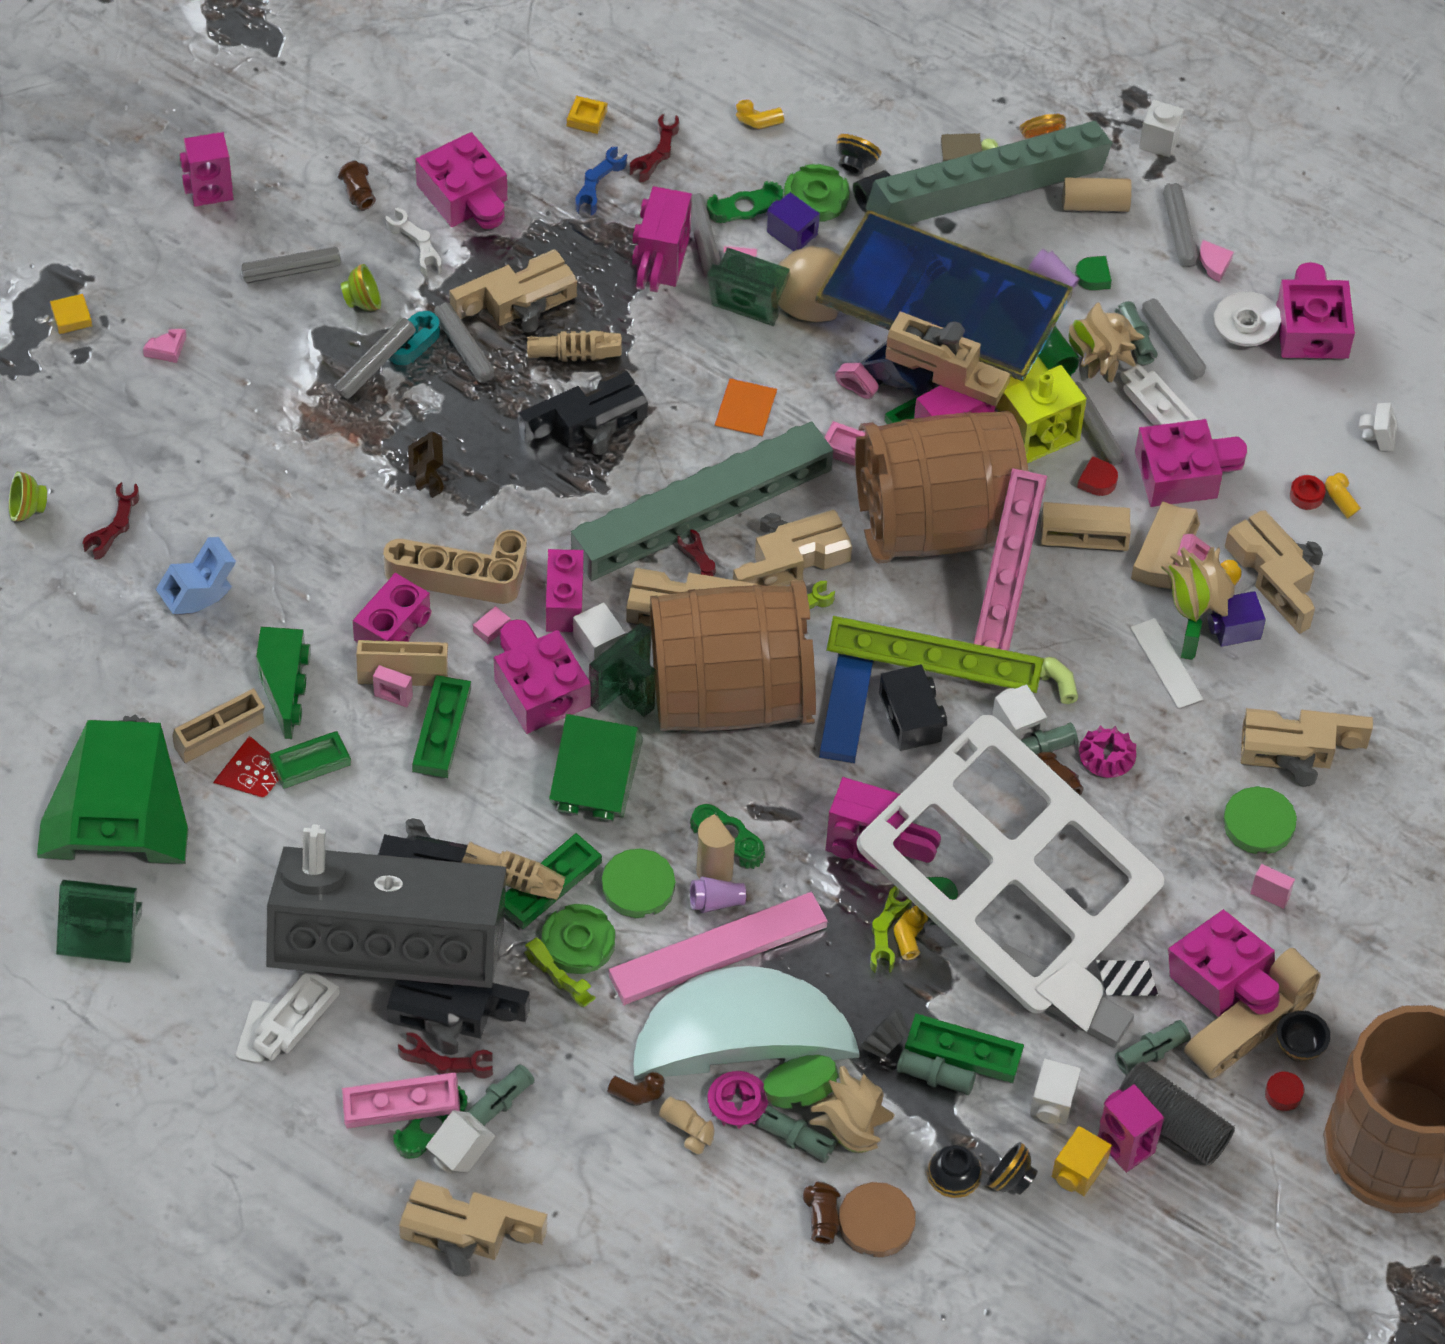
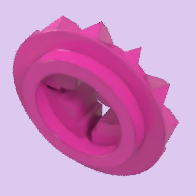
M1100 725L1097 730L1093 732L1088 731L1080 742L1079 757L1082 764L1091 773L1100 777L1114 778L1126 774L1134 766L1137 757L1136 743L1131 741L1129 732L1123 734L1118 731L1116 726L1112 729H1104ZM1112 743L1113 751L1105 760L1104 749L1107 744Z
M731 1071L722 1074L714 1080L708 1091L707 1103L711 1109L712 1117L716 1116L724 1126L731 1124L736 1125L740 1129L746 1124L752 1123L755 1125L762 1114L766 1113L765 1109L768 1106V1099L764 1091V1083L758 1077L745 1071ZM736 1089H739L742 1100H748L743 1102L740 1110H737L734 1102H731Z

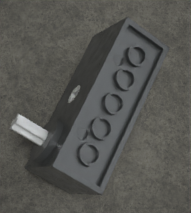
M312 824L311 828L303 829V848L283 846L267 903L266 967L492 988L504 930L507 867L325 850L326 829H320V825Z

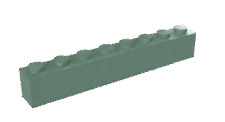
M1091 121L874 180L866 210L883 232L1063 182L1066 177L1077 178L1103 170L1112 141L1096 121Z
M812 421L802 426H794L786 433L771 440H764L752 449L743 453H735L719 464L701 469L695 475L684 480L674 481L666 488L653 494L643 495L636 502L622 508H615L605 516L592 522L580 524L571 531V550H584L583 570L590 580L594 581L678 542V536L682 539L691 536L690 529L700 532L832 471L833 449Z

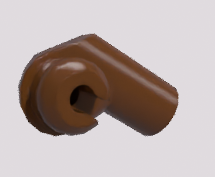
M651 1072L645 1077L643 1082L632 1084L615 1075L608 1085L607 1092L626 1102L639 1106L657 1100L663 1095L665 1079L661 1074Z

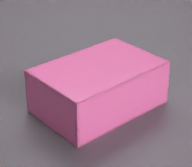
M495 606L473 624V632L489 644L500 635L502 627L511 621V618Z

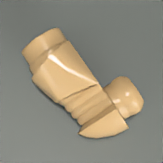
M673 1097L667 1098L660 1109L659 1116L689 1134V1137L684 1142L685 1148L697 1155L702 1154L706 1145L711 1146L714 1139L715 1130L712 1120L705 1121L684 1100H676Z

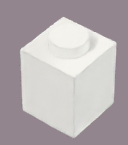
M1153 99L1143 122L1139 148L1170 158L1180 135L1184 109Z
M604 602L573 617V637L594 667L605 662H613L625 653L626 633Z
M1027 684L1016 689H1006L995 697L992 716L996 717L1020 740L1031 737L1032 732L1037 730L1045 732L1047 716Z
M1044 1058L1033 1095L1030 1115L1036 1116L1046 1123L1067 1125L1081 1068Z
M453 1110L426 1145V1148L435 1155L433 1161L446 1172H469L495 1135L469 1112Z

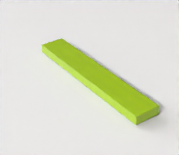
M833 616L826 651L904 667L922 664L924 671L1016 689L1027 684L1033 693H1037L1044 661L1043 657L839 616Z

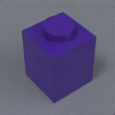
M789 192L780 201H774L768 208L766 232L792 251L801 249L818 235L820 213Z
M1255 591L1236 594L1228 599V616L1223 617L1213 610L1212 613L1208 614L1210 632L1217 635L1221 647L1260 640L1262 638L1266 618Z

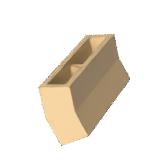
M1162 501L1133 566L1132 580L1153 587L1172 589L1171 578L1161 568V565L1168 562L1175 565V561L1170 556L1172 553H1178L1183 534L1196 535L1200 526L1196 509L1181 508Z
M1043 502L1041 545L1129 550L1131 535L1130 508Z
M358 640L356 653L358 684H373V675L379 665L411 676L412 686H433L436 675L448 677V643Z
M253 688L175 728L172 734L174 748L184 763H187L263 724L265 706Z

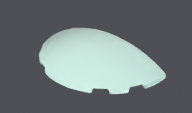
M753 966L727 967L705 972L687 980V982L669 992L657 1003L650 1012L649 1018L637 1039L633 1066L634 1080L645 1079L651 1072H657L663 1077L708 1073L710 1065L783 1058L785 1063L791 1059L806 1055H823L830 1057L832 1060L859 1058V1050L853 1031L844 1015L839 1012L826 995L804 980L774 969Z

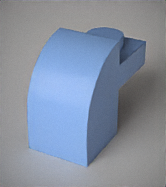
M208 537L193 563L170 564L156 591L172 614L198 612L218 602L231 589L232 586L226 578L235 565L236 560L219 537Z

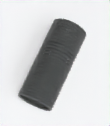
M1145 1062L1138 1063L1125 1077L1118 1090L1125 1091L1135 1084L1164 1116L1160 1133L1174 1141V1144H1177L1180 1148L1190 1152V1155L1193 1154V1157L1205 1163V1166L1214 1163L1230 1142L1235 1132V1125L1222 1119V1116L1219 1117V1114H1216V1112L1207 1108L1203 1103L1188 1095V1092L1181 1090V1087L1177 1088V1085H1174L1169 1079L1154 1071Z

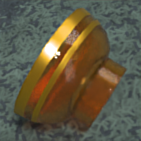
M1062 114L1041 115L1025 121L1019 128L1023 137L1028 139L1065 129L1066 117Z

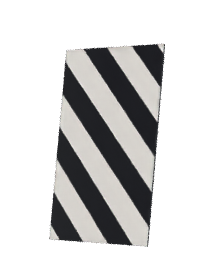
M1096 960L1107 996H1159L1148 961Z

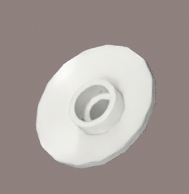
M1252 291L1237 292L1226 296L1218 303L1214 312V326L1220 336L1230 343L1240 346H1257L1268 342L1277 334L1281 325L1280 310L1275 302L1263 294Z

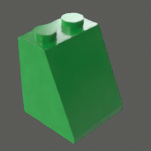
M566 714L549 796L550 802L553 805H557L556 811L578 815L580 809L593 812L592 817L595 819L611 822L614 821L615 816L624 818L643 741L638 727Z

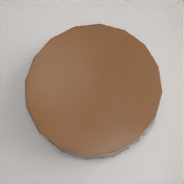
M870 1182L857 1186L845 1196L839 1210L840 1232L843 1240L854 1251L861 1254L865 1252L873 1254V1257L883 1258L898 1253L908 1245L915 1230L916 1212L911 1200L899 1188L887 1183Z

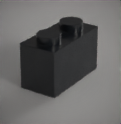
M922 664L881 673L879 696L900 751L941 742L943 727L947 726V716L942 705L938 706L936 703L935 683L931 676H926Z

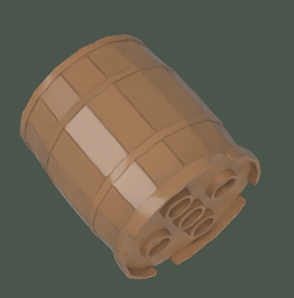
M1008 410L983 413L964 412L906 419L882 426H877L873 422L860 424L858 427L859 431L865 430V436L856 437L855 442L857 494L860 512L869 511L871 529H865L864 533L874 561L878 564L891 562L893 557H927L979 549L983 550L996 545L1012 468L1029 472L1025 446L1019 425L1013 413Z
M804 580L791 581L789 586H728L692 589L686 592L650 596L652 654L660 731L731 730L766 727L772 724L800 720L801 725L815 723V719L812 717V715H816L813 639L806 640L804 634H807V620L810 619L809 602Z
M1432 1005L1401 1006L1378 1015L1360 1034L1354 1050L1349 1055L1323 1132L1326 1160L1335 1175L1339 1174L1342 1181L1352 1188L1351 1193L1364 1204L1391 1213H1424L1438 1207L1439 1203L1445 1200L1444 1009Z

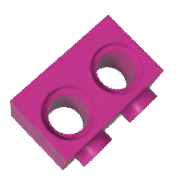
M224 132L184 138L185 152L179 153L182 172H187L188 174L182 175L185 195H192L194 207L234 200L230 158Z
M548 549L546 632H554L556 630L559 632H573V617L582 613L584 550Z
M394 573L352 620L354 641L357 643L358 640L409 642L412 633L418 627H423L431 616L430 593Z
M1134 1084L1125 1091L1117 1090L1105 1100L1098 1137L1112 1145L1111 1157L1127 1173L1156 1152L1164 1116Z

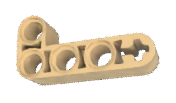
M502 531L495 539L491 555L407 539H394L384 547V572L388 580L394 573H397L424 590L507 604L515 600L520 591L527 566V540L519 531Z
M1289 948L1282 953L1270 969L1269 976L1279 984L1280 1001L1274 1011L1259 1015L1242 1001H1239L1198 1032L1186 1045L1184 1053L1210 1079H1214L1276 1032L1280 1019L1287 1013L1297 1010L1303 1011L1313 1000L1321 973L1295 948Z

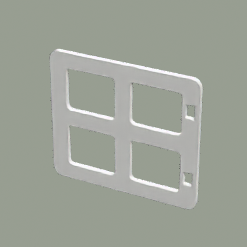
M992 715L980 716L857 839V848L867 860L1028 1011L1036 1014L1046 1011L1052 1003L1035 988L1070 960L1077 961L1086 969L1164 885L1162 872ZM967 743L968 747L975 753L964 761L956 753ZM986 750L994 751L1048 803V807L1015 840H1010L1003 835L953 787V782ZM927 808H934L990 862L989 867L955 900H951L944 895L893 845V841ZM899 811L906 821L896 830L887 821ZM1066 825H1073L1122 870L1129 879L1128 884L1097 916L1089 915L1034 862V858ZM1009 884H1015L1071 937V943L1038 977H1033L1026 972L975 922V918Z

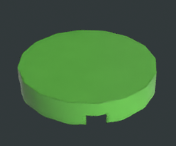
M810 164L800 167V171L794 174L792 172L788 176L784 185V197L791 192L820 213L819 222L838 217L846 210L849 202L850 190L848 181L839 175V171L830 166Z
M1260 786L1244 788L1234 794L1226 804L1224 812L1226 835L1235 846L1248 853L1257 854L1258 851H1267V854L1276 853L1286 847L1294 836L1297 821L1294 807L1283 794L1271 788Z
M642 848L625 850L615 855L606 864L602 875V891L609 906L621 915L632 918H643L645 914L653 912L655 915L663 911L672 901L675 891L674 870L667 859L654 851Z
M571 904L565 906V909L559 912L556 910L549 915L542 928L541 941L548 949L554 964L559 969L571 974H586L598 970L609 961L615 949V929L608 920V916L602 910L587 904Z
M823 1055L798 1057L779 1065L770 1072L764 1081V1091L768 1101L776 1107L790 1109L792 1108L791 1103L801 1102L802 1106L812 1105L824 1099L833 1091L829 1080L837 1082L836 1078H839V1072L836 1063L830 1057Z

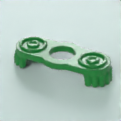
M765 181L762 189L750 192H737L731 197L718 200L717 195L714 194L707 200L708 215L711 220L717 223H727L738 219H752L758 214L766 213L774 201H780L783 198V189L777 182ZM746 199L751 201L754 207L749 211H740L736 208L735 204L739 200Z
M702 804L695 808L690 819V828L693 829V833L698 832V828L703 820L715 814L724 826L731 825L738 830L739 834L735 838L734 855L739 858L740 867L745 866L746 869H754L764 862L765 847L762 840L746 829L739 819L728 816L712 804Z
M458 1086L460 1111L465 1112L468 1098L465 1090H461V1087ZM450 1114L434 1117L439 1118L443 1124ZM424 1118L413 1119L403 1131L399 1129L395 1131L396 1134L393 1136L394 1146L402 1157L407 1159L418 1158L428 1150L426 1145L435 1133L428 1134L422 1131L420 1123Z

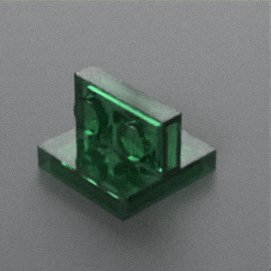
M727 247L720 264H712L707 275L712 305L774 326L779 316L778 301L790 277V269Z
M642 623L589 664L591 706L596 711L600 712L618 696H620L621 701L627 708L635 709L643 717H646L655 709L656 669L650 665L651 631Z
M62 880L59 890L56 954L130 963L133 958L135 928L142 916L143 902H137V888Z

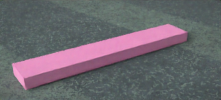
M1012 468L974 644L1009 651L1045 490L1046 475Z
M809 892L610 968L609 977L623 1005L684 983L705 972L723 968L827 928L828 921L813 893Z

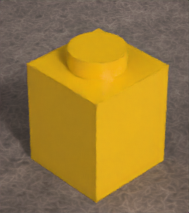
M1078 1126L1056 1157L1051 1177L1065 1190L1070 1192L1076 1191L1085 1196L1108 1163L1112 1145Z

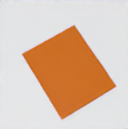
M730 378L714 426L763 436L777 389Z

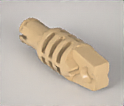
M590 330L589 333H586V331H581L580 333H576V331H571V333L561 331V333H558V336L551 337L528 336L527 354L528 358L558 357L562 362H566L567 359H572V361H577V359L596 361L607 357L621 356L622 337L620 333H605Z
M469 842L466 854L462 860V863L507 867L506 886L527 894L557 900L565 882L564 876L539 862L507 850L499 854L473 844V842Z

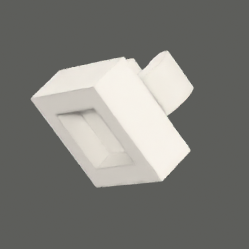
M1377 403L1376 416L1371 414L1360 416L1359 428L1364 429L1362 438L1365 441L1377 440L1380 451H1394L1397 421L1391 403Z

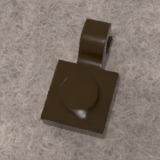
M431 431L408 446L409 475L416 478L415 485L417 490L421 491L428 486L430 497L434 498L444 490L443 481L436 471L437 468L444 464L442 436Z

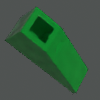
M261 626L256 654L258 677L285 739H292L294 725L300 726L302 704L297 703L298 696L305 695L307 677L306 674H302L303 665L309 666L311 644H305L304 629Z

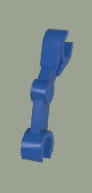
M618 146L609 148L606 151V159L593 169L585 172L584 186L575 198V209L578 214L580 206L584 203L591 204V215L595 214L597 211L596 187L599 184V180L611 171L617 172L626 168L627 154L621 159H614L618 156Z

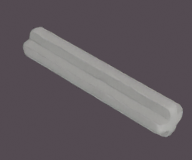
M1168 183L1164 187L1163 195L1179 264L1183 267L1188 265L1194 266L1197 263L1198 255L1182 187L1179 183Z
M701 193L692 194L691 226L703 273L706 277L718 276L721 274L722 266L705 199Z
M333 246L246 262L241 265V272L244 281L249 283L339 266L341 264V257L338 248Z
M1155 298L1145 301L1142 304L1141 312L1191 379L1202 377L1205 374V363L1160 302Z
M444 302L442 305H437L434 311L435 315L439 318L441 327L477 381L485 383L488 380H492L494 378V368L451 304Z
M405 317L400 318L335 384L334 387L337 392L346 399L351 398L415 333L414 325Z
M1075 382L1087 398L1083 419L1085 430L1104 461L1113 466L1122 463L1124 452L1082 384Z

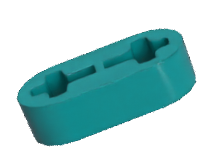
M419 311L408 319L414 325L416 331L389 358L392 363L408 365L437 341L440 336V321L435 313Z

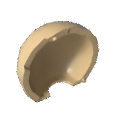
M809 246L793 251L780 261L773 275L770 288L775 302L786 313L806 321H832L837 318L844 296L847 291L851 290L855 276L853 270L839 254L828 248Z

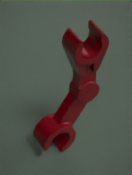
M664 114L660 115L658 118V132L661 136L657 148L650 154L637 157L630 162L629 175H632L638 169H642L639 173L640 183L649 180L657 165L661 161L670 158L672 137L679 132V118L677 115L675 116V123L670 126L664 124Z
M122 482L117 485L116 498L118 509L113 522L106 528L104 527L86 535L83 539L84 552L92 545H100L93 550L95 560L104 557L114 539L121 533L129 530L131 508L140 499L137 484H134V492L127 496L123 495Z
M690 529L691 538L695 541L692 544H685L682 538L678 536L679 550L697 564L701 575L714 577L716 573L715 562L706 555L699 533Z
M413 1032L406 1033V1041L415 1045L414 1049L407 1050L398 1044V1054L403 1060L426 1064L433 1068L438 1075L472 1072L474 1076L482 1079L493 1075V1066L480 1067L477 1065L481 1061H493L492 1052L488 1050H478L472 1057L449 1058L432 1051L425 1041Z

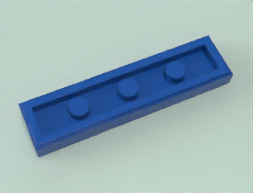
M838 653L819 758L855 763L874 660Z

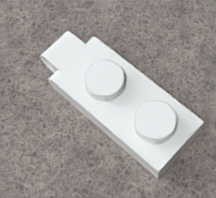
M1137 364L1121 373V379L1125 384L1123 386L1125 394L1153 425L1198 420L1155 371L1147 372L1140 364Z
M306 971L260 1023L256 1030V1034L259 1037L253 1043L252 1048L271 1061L281 1051L288 1054L339 996V987L317 972Z

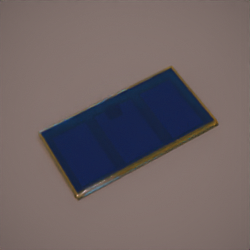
M868 210L817 293L815 302L890 330L900 311L942 328H946L950 322H958L965 329L962 337L981 344L980 362L1011 373L1010 377L1023 382L1072 297L1073 287Z

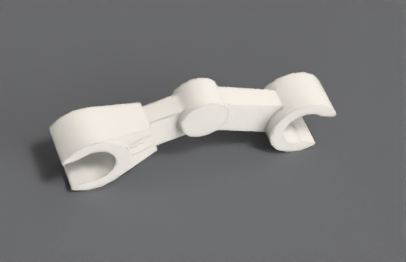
M395 208V218L400 221H392L391 218L386 216L387 229L392 233H403L416 242L420 249V272L424 277H427L426 266L431 264L437 267L438 275H440L442 272V260L431 245L430 233L426 230H421L408 221V215L403 209Z

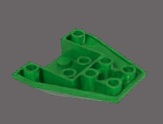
M87 720L40 821L38 858L75 860L76 850L145 852L150 863L186 864L189 829L161 723Z

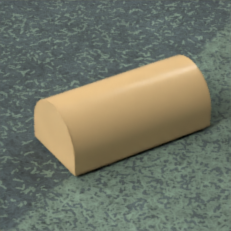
M1066 177L1064 180L1062 191L1063 211H1130L1131 179Z
M715 814L703 820L698 828L696 873L699 879L703 876L730 881L733 877L735 839Z

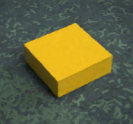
M576 96L567 117V127L598 134L608 111V103Z
M83 294L50 301L59 334L92 327V320Z

